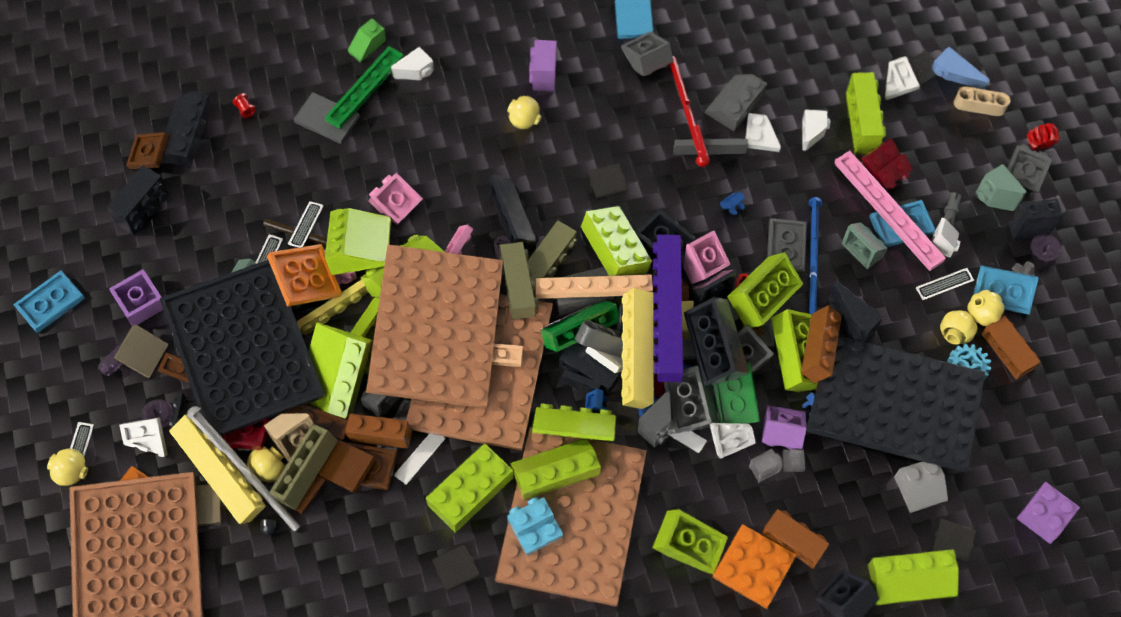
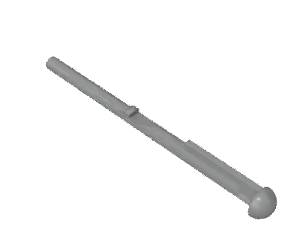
M197 406L191 407L187 413L188 418L192 419L213 444L227 455L247 478L246 480L258 490L295 532L300 525L269 494L270 491L200 414L202 409Z

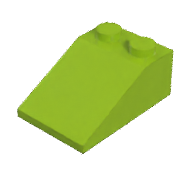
M670 510L665 515L653 548L668 557L714 574L728 537L681 510Z

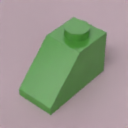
M373 19L369 20L358 30L348 52L362 62L386 41L384 28Z

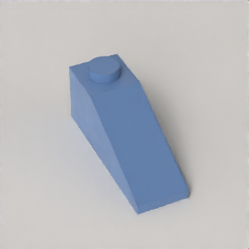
M950 47L934 61L932 66L934 73L946 80L983 90L990 81Z

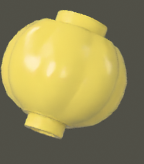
M521 96L518 100L513 99L507 110L510 113L509 119L511 123L520 129H529L534 124L538 125L542 117L539 114L540 107L537 101L530 96Z
M982 290L974 294L967 306L969 314L972 315L977 324L982 326L998 322L1005 310L1001 296L989 290Z
M950 311L941 321L940 330L949 343L955 345L967 344L976 335L977 323L972 315L966 311Z
M264 446L262 450H253L248 457V467L259 480L267 483L275 482L285 469V464L281 461L284 456L274 447L268 450Z
M72 448L60 450L57 455L53 454L47 466L52 480L62 486L75 484L80 478L84 479L88 472V468L85 467L84 456L81 452Z

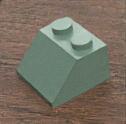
M1002 164L985 174L976 193L978 198L989 207L1015 211L1026 194V190Z
M862 223L848 226L842 245L865 268L869 269L884 257L887 247L882 240L877 239L873 235L870 228L865 227Z

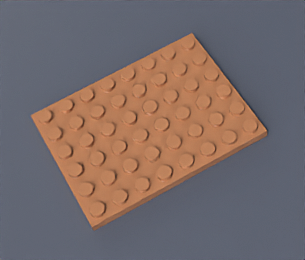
M387 245L366 393L486 408L503 260Z
M499 294L494 344L523 346L521 367L491 365L486 408L411 399L406 419L411 429L522 451L544 350V341L540 330L543 327L549 326L553 303L538 301L535 317L512 319L507 295Z
M530 427L523 459L583 438L532 433L533 428ZM587 439L593 447L601 466L600 475L537 496L539 499L545 498L556 523L563 533V537L526 555L508 522L495 581L617 606L647 450ZM518 484L511 509L517 506L523 508L531 500H523Z
M194 472L70 487L73 617H203Z

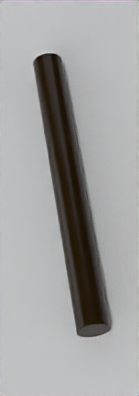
M269 219L264 221V226L293 235L296 229ZM309 233L306 239L325 246L327 245V238Z

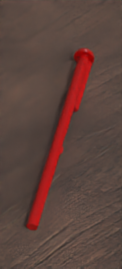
M672 56L673 62L670 65L698 155L696 163L700 167H705L709 164L710 157L707 153L700 126L695 123L689 105L690 100L687 97L676 58Z

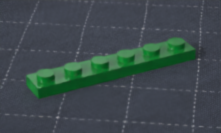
M389 46L325 116V121L341 129L392 72L391 66L403 59L404 54Z

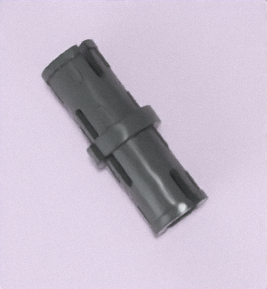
M957 193L950 194L948 205L944 209V218L953 227L955 218L959 214L958 207L962 197L958 194L957 198H955Z

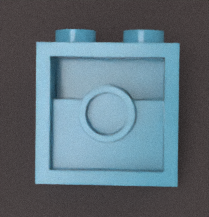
M538 497L532 498L527 502V506L523 508L517 506L509 511L510 515L507 516L508 522L526 555L563 537V533L556 523L544 497L541 499Z

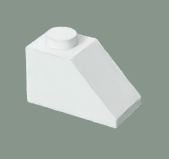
M420 47L391 66L392 75L395 79L421 80L424 77H428L434 71L433 60Z
M805 110L802 119L803 150L806 151L824 137L826 129H829L830 118H827V111Z
M941 218L931 242L944 256L951 257L954 251H958L960 241H958L959 232L945 218Z

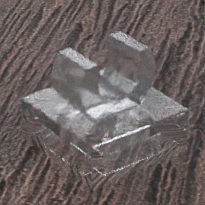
M1028 261L1024 266L1016 263L1012 268L1014 272L1034 276V264Z
M804 450L783 451L784 471L805 470Z

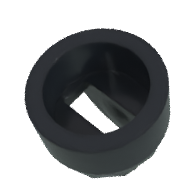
M261 519V531L267 535L272 534L277 528V521Z

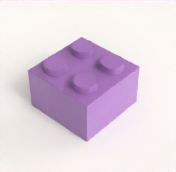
M535 40V46L531 47L529 83H533V90L554 91L557 41Z
M144 269L109 288L132 326L140 324L163 310L159 299L162 297Z
M1045 482L1016 519L1051 544L1060 535L1080 507Z

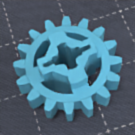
M964 344L962 348L957 346L955 350H952L947 360L948 363L984 371V379H986L988 372L991 370V367L988 366L991 360L985 359L988 354H982L981 347L976 350L974 344L971 348H968L967 344Z

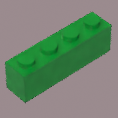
M603 300L541 329L545 348L558 352L577 343L575 336L584 320L605 327L617 324L619 316L617 305Z

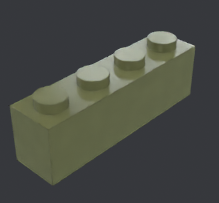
M560 221L555 223L527 261V265H531L532 270L530 281H534L535 284L533 296H536V278H552L557 271L556 267L558 264H562L565 261L569 249H573L577 244V231Z
M523 242L500 245V260H503L502 271L511 318L535 317V309H538V299L533 296L535 284L534 281H530L532 270L531 265H527L529 260L528 250L524 249Z
M312 424L269 494L280 503L296 510L338 440L328 430Z

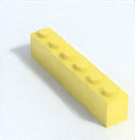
M633 288L624 293L622 298L623 370L621 376L623 379V389L621 396L622 405L644 409L654 404L653 293Z
M184 415L169 432L238 523L251 522L266 507L262 497L254 491L246 480L247 478L241 474L227 455L213 444L198 425L188 418V415Z

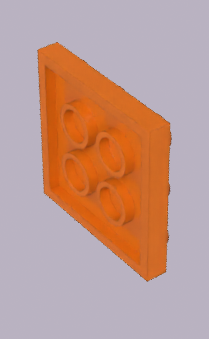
M322 244L269 252L267 255L287 306L341 296L342 292L335 275L330 273Z
M742 524L716 569L713 578L767 609L796 554Z

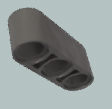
M584 320L575 336V340L584 346L622 358L623 333Z

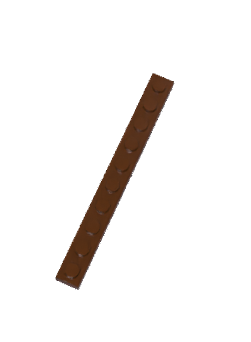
M165 353L158 371L189 383L181 358ZM308 405L282 413L308 414L314 425L328 430L337 439L342 441L345 439L348 423L346 419Z

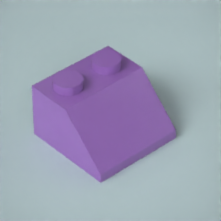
M766 405L762 442L770 446H785L792 450L802 449L807 428L805 412Z

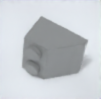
M920 462L899 469L894 476L910 513L948 501L945 475L939 465Z

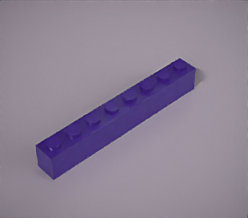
M657 235V242H653V253L656 254V259H653V270H657V275H653V287H657V292L653 293V304H657V309H654L653 321H657V327H654L653 333L654 339H657V344H654V356H657V362H654V374H658V382H682L681 235Z

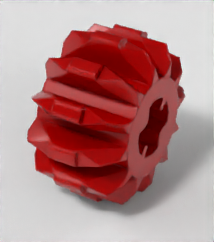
M1041 124L1029 131L1027 140L1032 150L1040 151L1057 144L1060 140V134L1054 124Z

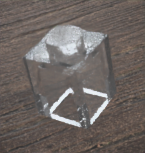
M773 449L751 459L749 464L759 483L779 473L783 466L779 454H775Z

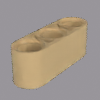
M971 87L960 88L954 100V105L957 109L994 116L1003 115L1010 103V98L1005 93Z

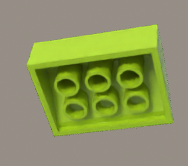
M351 208L331 211L325 259L331 275L383 267L385 265L387 245L390 243L391 217Z
M318 322L316 323L308 353L325 398L309 404L345 419L350 414H353L372 339Z
M541 404V407H536L532 433L614 441L616 415H613L611 410H600V413H593L591 408H580V411H573L571 406H561L560 409H553L551 404Z

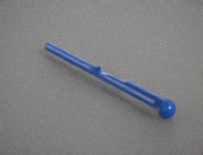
M813 197L808 202V205L812 207L809 314L817 311L819 207L823 205L822 200L818 197Z

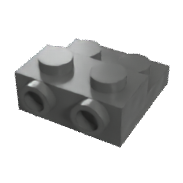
M1017 145L1007 169L1024 189L1038 193L1052 158L1045 152L1039 151L1037 153L1032 151V148L1027 145Z

